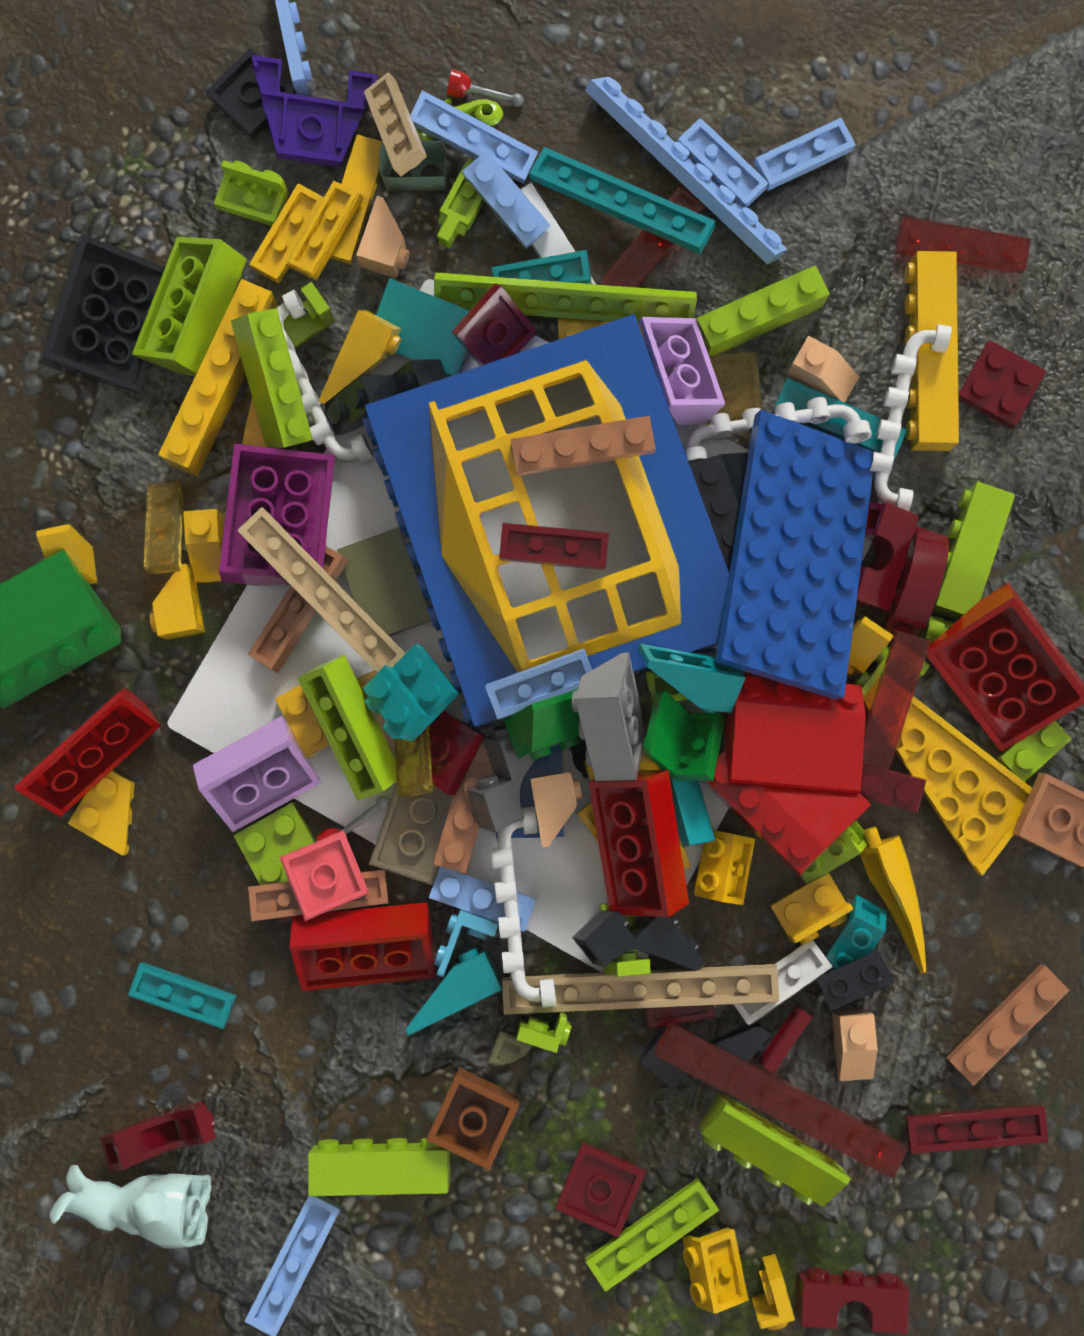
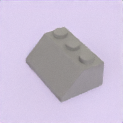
M628 652L617 655L581 676L578 690L573 691L572 694L573 711L578 712L580 717L579 735L581 740L586 741L587 745L586 763L588 767H592L595 781L637 780L644 749L643 741L647 732Z

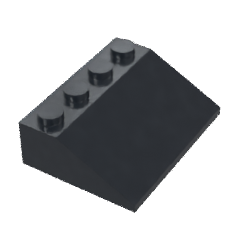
M82 233L75 243L38 363L69 375L140 393L150 362L132 355L165 267Z

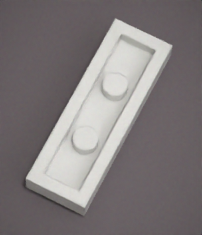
M813 940L803 944L776 963L779 1002L733 1004L748 1026L754 1024L833 968Z

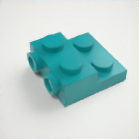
M416 643L393 667L384 665L363 687V690L368 695L365 699L366 705L374 713H381L386 720L383 724V729L394 739L399 738L414 741L459 695L425 648Z

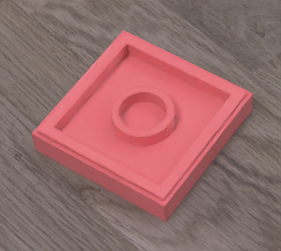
M344 830L279 857L305 921L369 894Z

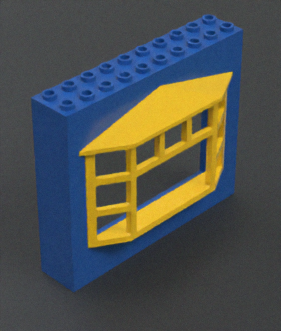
M635 314L365 405L368 417L362 418L373 446H379V448L373 449L378 466L384 477L389 475L390 479L384 480V484L393 506H399L400 508L399 511L394 512L399 528L404 538L410 537L411 542L405 544L410 560L415 569H421L422 574L416 575L421 592L426 600L431 599L433 606L427 607L430 619L436 631L442 630L444 638L438 639L442 654L447 663L453 662L455 670L450 671L449 674L454 688L459 694L463 693L466 700L465 703L460 704L466 723L469 725L474 724V727L479 731L502 723L507 718L497 719L485 687L486 684L583 648L586 651L592 670L621 653L629 652L635 677L652 671L646 666L638 651L640 644L694 654H701L718 647L729 572ZM578 377L583 378L594 405L556 417L544 389ZM528 394H534L545 421L507 434L500 420L496 405ZM485 410L496 436L495 439L460 451L456 450L447 423L451 420ZM650 415L656 448L655 453L614 460L650 561L567 590L560 588L553 565L541 564L551 594L515 608L511 607L498 567L512 561L499 560V554L494 555L492 553L480 519V515L518 502L526 524L538 526L522 477L516 475L511 439L553 432L594 417H599L602 424ZM495 451H501L514 489L513 491L476 503L470 491L462 463ZM653 572L659 584L666 612L665 614L629 626L627 625L616 585ZM605 590L617 629L580 643L577 640L566 603L596 591ZM555 607L568 645L564 649L530 660L527 656L516 620L538 611Z

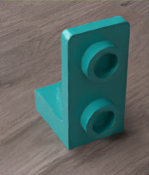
M858 895L855 896L851 902L853 910L849 912L848 923L825 956L833 967L832 971L871 954L885 934L887 910Z

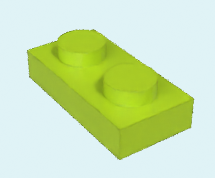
M1054 721L1009 747L996 759L1025 782L1072 738Z

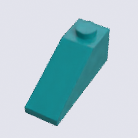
M645 644L639 645L638 651L646 666L699 708L709 713H717L718 711L732 713L745 680L741 670L715 662L716 657Z
M475 947L457 956L460 962L453 966L407 1026L408 1036L502 990V983L486 949L478 953Z

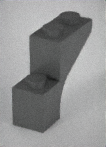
M505 724L495 727L493 729L494 733L483 739L494 774L480 778L477 781V785L467 789L478 826L494 832H498L524 818L520 804V787L524 775L534 762L530 755L517 759Z

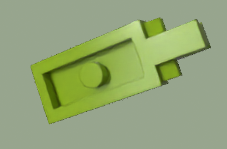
M470 158L465 162L439 211L438 224L442 227L437 235L439 239L438 244L448 249L451 248L458 234L464 236L467 230L470 229L484 203L481 196L462 175V171L474 161Z

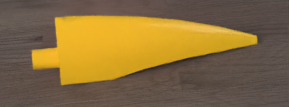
M876 827L868 828L863 831L868 845L860 854L867 875L894 919L919 972L925 973V943L921 913L914 880L900 835H894L881 840Z

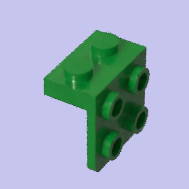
M657 692L654 703L651 706V717L647 735L643 741L644 753L663 770H668L669 775L677 781H713L726 717L720 712L689 713L667 692Z

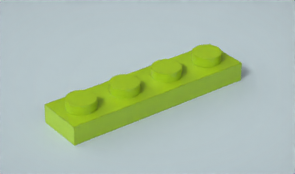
M696 1178L622 1231L619 1238L615 1236L585 1258L586 1263L606 1292L714 1215L719 1209L701 1181Z

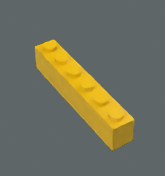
M917 251L910 263L906 264L904 274L905 283H909V294H907L905 299V313L910 314V325L907 326L905 332V344L915 333L922 330H935L937 324L951 326L952 331L945 353L931 351L930 343L921 345L917 351L916 366L911 377L906 408L910 409V420L906 425V439L911 440V451H951L959 443L957 252Z
M241 279L158 454L168 465L193 476H199L246 376L231 320L249 313L277 308L279 305L271 291Z

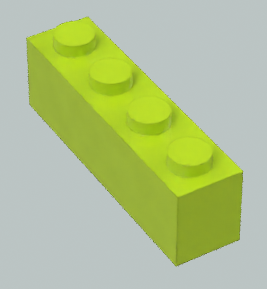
M816 265L697 317L696 321L709 358L823 308L830 293Z
M277 308L249 313L231 320L266 447L280 449L312 441L311 430Z
M979 481L962 491L957 503V507L961 508L958 519L952 521L947 533L948 538L951 539L947 565L932 612L959 620L981 600L1015 494Z
M345 654L320 664L297 678L357 801L384 792L403 777L372 710L365 703L366 698Z
M392 1138L387 1140V1144H373L372 1139H356L352 1141V1144L339 1145L338 1140L326 1139L318 1141V1145H314L308 1153V1196L445 1194L449 1191L450 1151L426 1140V1138L421 1139V1143H407L405 1138Z

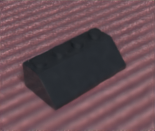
M748 452L719 454L689 464L728 572H730Z

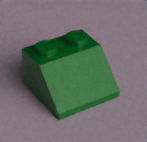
M573 691L530 704L503 720L517 759L530 755L532 761L552 754L550 748L560 745L561 751L581 744L579 740L580 717L579 713L574 712L572 708Z

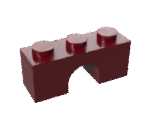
M869 503L865 538H868L874 544L876 556L869 568L861 567L857 605L870 610H890L891 604L896 598V588L900 575L906 566V556L910 543L916 534L918 515L889 503Z
M809 1268L808 1272H798L796 1316L802 1327L837 1329L838 1313L842 1306L851 1301H859L865 1304V1320L872 1332L908 1334L909 1289L897 1275L883 1272L878 1273L877 1277H869L854 1270H845L842 1272V1275L829 1274L827 1270L821 1268Z

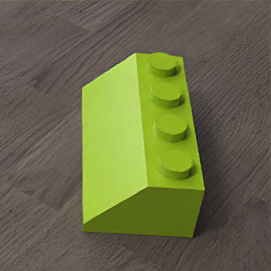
M177 236L132 355L179 374L196 376L232 300L247 259L221 239Z
M717 1091L698 1125L701 1134L704 1135L702 1140L718 1151H721L722 1147L734 1153L732 1158L748 1169H751L752 1165L764 1171L762 1176L778 1187H781L782 1183L794 1189L792 1194L808 1205H811L814 1201L824 1207L848 1185L851 1179L836 1160L720 1091Z

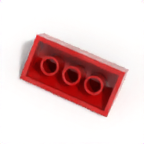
M124 688L17 783L14 788L17 792L61 817L161 725L145 702Z
M639 770L637 780L595 781L593 779L588 781L609 911L619 912L621 915L670 917L688 905V891L668 770Z
M428 903L325 912L306 921L303 915L292 916L289 948L302 991L436 978L432 924Z

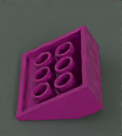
M234 443L219 567L222 582L255 586L290 585L237 531L261 507L322 568L324 567L335 455Z

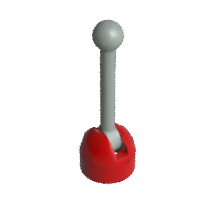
M455 69L451 71L447 96L463 98L471 91L509 101L515 107H520L524 102L521 94L509 95L472 85L470 78L464 72Z
M386 796L378 797L376 804L342 830L338 828L326 829L316 837L317 841L343 830L345 835L379 809H386L389 806V799Z

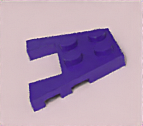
M252 55V68L276 158L341 167L368 106L364 91L378 80V74L349 70L347 102L280 92L282 59Z

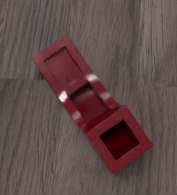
M916 526V534L909 546L906 566L899 590L882 627L893 635L890 643L899 641L912 650L921 629H925L935 606L947 565L949 552L948 536Z
M200 1101L154 1115L100 1137L109 1171L125 1170L164 1152L184 1146L205 1144L216 1139L214 1132L215 1121L206 1104Z

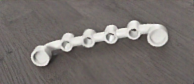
M292 290L282 296L284 303L278 306L277 310L306 416L311 415L315 423L314 426L310 427L312 438L318 446L324 443L329 453L335 455V458L338 460L349 461L358 458L363 463L374 457L367 439L361 433L350 439L351 447L344 448L339 445L333 428L322 410L321 402L318 401L319 398L309 382L308 374L295 352L294 344L285 331L284 320L287 316L291 314L294 319H297L307 314L297 292Z
M937 324L935 330H922L915 333L908 340L903 355L896 354L893 361L891 374L898 375L896 387H888L885 395L884 406L890 407L888 420H880L876 439L883 440L881 452H873L872 454L873 461L870 471L876 472L874 489L877 497L883 503H889L908 512L913 500V490L899 488L896 494L891 492L887 486L888 477L893 465L895 446L901 431V421L909 396L911 377L916 366L917 351L921 345L930 343L931 351L945 353L951 337V326Z
M824 397L809 400L807 402L808 409L795 411L794 404L790 402L779 404L774 408L775 415L799 424L806 422L821 424L831 418H842L848 423L843 427L846 443H861L872 436L869 422L861 420L856 411L845 405H827L826 398ZM747 409L742 413L743 419L730 421L729 414L718 413L710 419V425L696 428L689 435L686 441V449L684 450L689 464L708 458L706 449L699 446L700 442L704 439L714 438L716 440H723L729 438L732 434L744 432L752 435L754 416L761 409Z
M535 806L521 807L524 818L498 831V848H491L493 869L500 868L501 882L495 883L497 904L504 903L505 917L498 918L500 938H507L509 952H502L504 973H511L514 989L521 997L528 1001H542V1008L556 1007L554 980H539L540 987H531L526 982L511 835L519 828H523L524 834L538 833Z

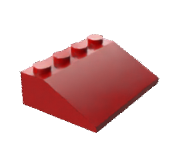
M1009 582L976 603L924 650L929 660L1001 752L1084 704L1083 681Z
M743 673L745 680L732 713L722 712V715L726 717L724 740L728 781L732 783L859 794L862 784L866 719L861 685L846 684L844 697L835 700L759 675Z
M726 750L718 756L713 781H702L798 877L872 805L860 793L729 782Z

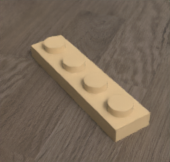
M388 72L367 88L364 94L392 167L400 176H403L409 170L416 168L427 155L398 84Z

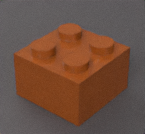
M459 1067L426 1140L490 1170L519 1107L520 1096Z

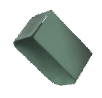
M421 141L427 157L416 168L410 170L412 177H389L393 167L383 143L380 147V173L386 191L446 190L445 145L440 141ZM428 165H437L443 171V177H421V172Z

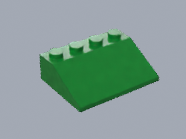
M65 549L58 551L0 584V707L2 709L121 643L120 626Z

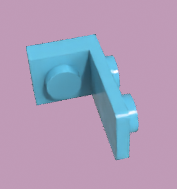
M462 909L459 915L452 913L446 929V933L451 934L447 947L440 946L434 965L439 966L437 975L444 977L463 926L469 928L467 931L469 935L486 940L488 935L495 936L499 922Z

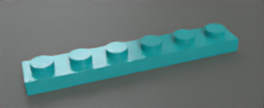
M546 147L543 148L529 172L530 180L698 254H701L715 229V220Z

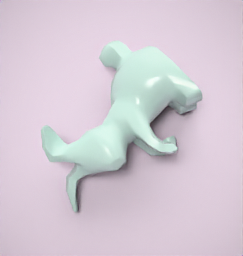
M71 1165L66 1176V1185L70 1192L62 1194L50 1211V1219L53 1224L60 1219L63 1212H71L86 1219L96 1228L113 1231L118 1227L131 1235L142 1236L162 1248H185L201 1245L205 1240L208 1216L205 1208L210 1199L211 1176L164 1175L156 1173L138 1177L123 1187H119L110 1182L92 1181L83 1175L78 1165Z

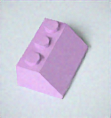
M641 317L639 323L671 415L677 425H704L725 405V401L696 318Z
M283 716L193 765L199 791L232 832L321 783L312 763L305 756Z

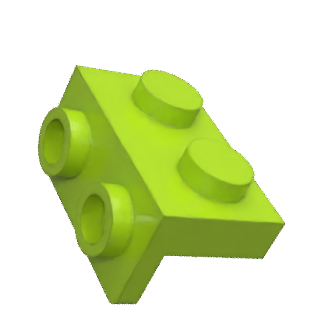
M223 160L220 167L224 176L214 201L216 209L272 226L289 195L282 177L270 170H264V172L254 170L241 161L231 163Z

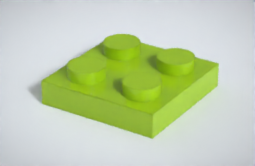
M294 802L233 835L260 885L288 882V877L279 857L316 842Z

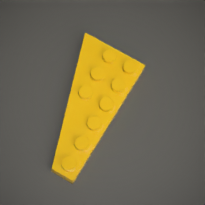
M882 673L863 697L865 709L909 774L926 779L923 791L924 796L979 876H983L1012 838V833L1032 787L885 673Z

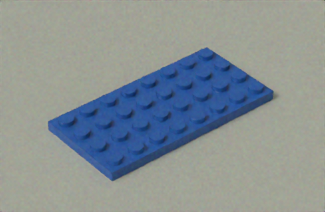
M760 410L755 414L715 662L835 700L844 697L873 477L870 467L874 451L852 443H846L842 439L764 410Z

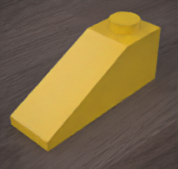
M358 310L318 401L327 404L360 376H367L385 362L390 355L393 356L401 343L399 334L402 328L367 310Z

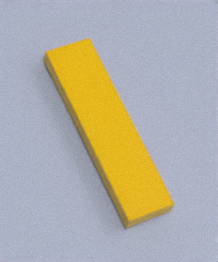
M361 135L356 136L341 184L360 192L363 200L329 259L350 265L353 263L381 174L380 147L383 141Z

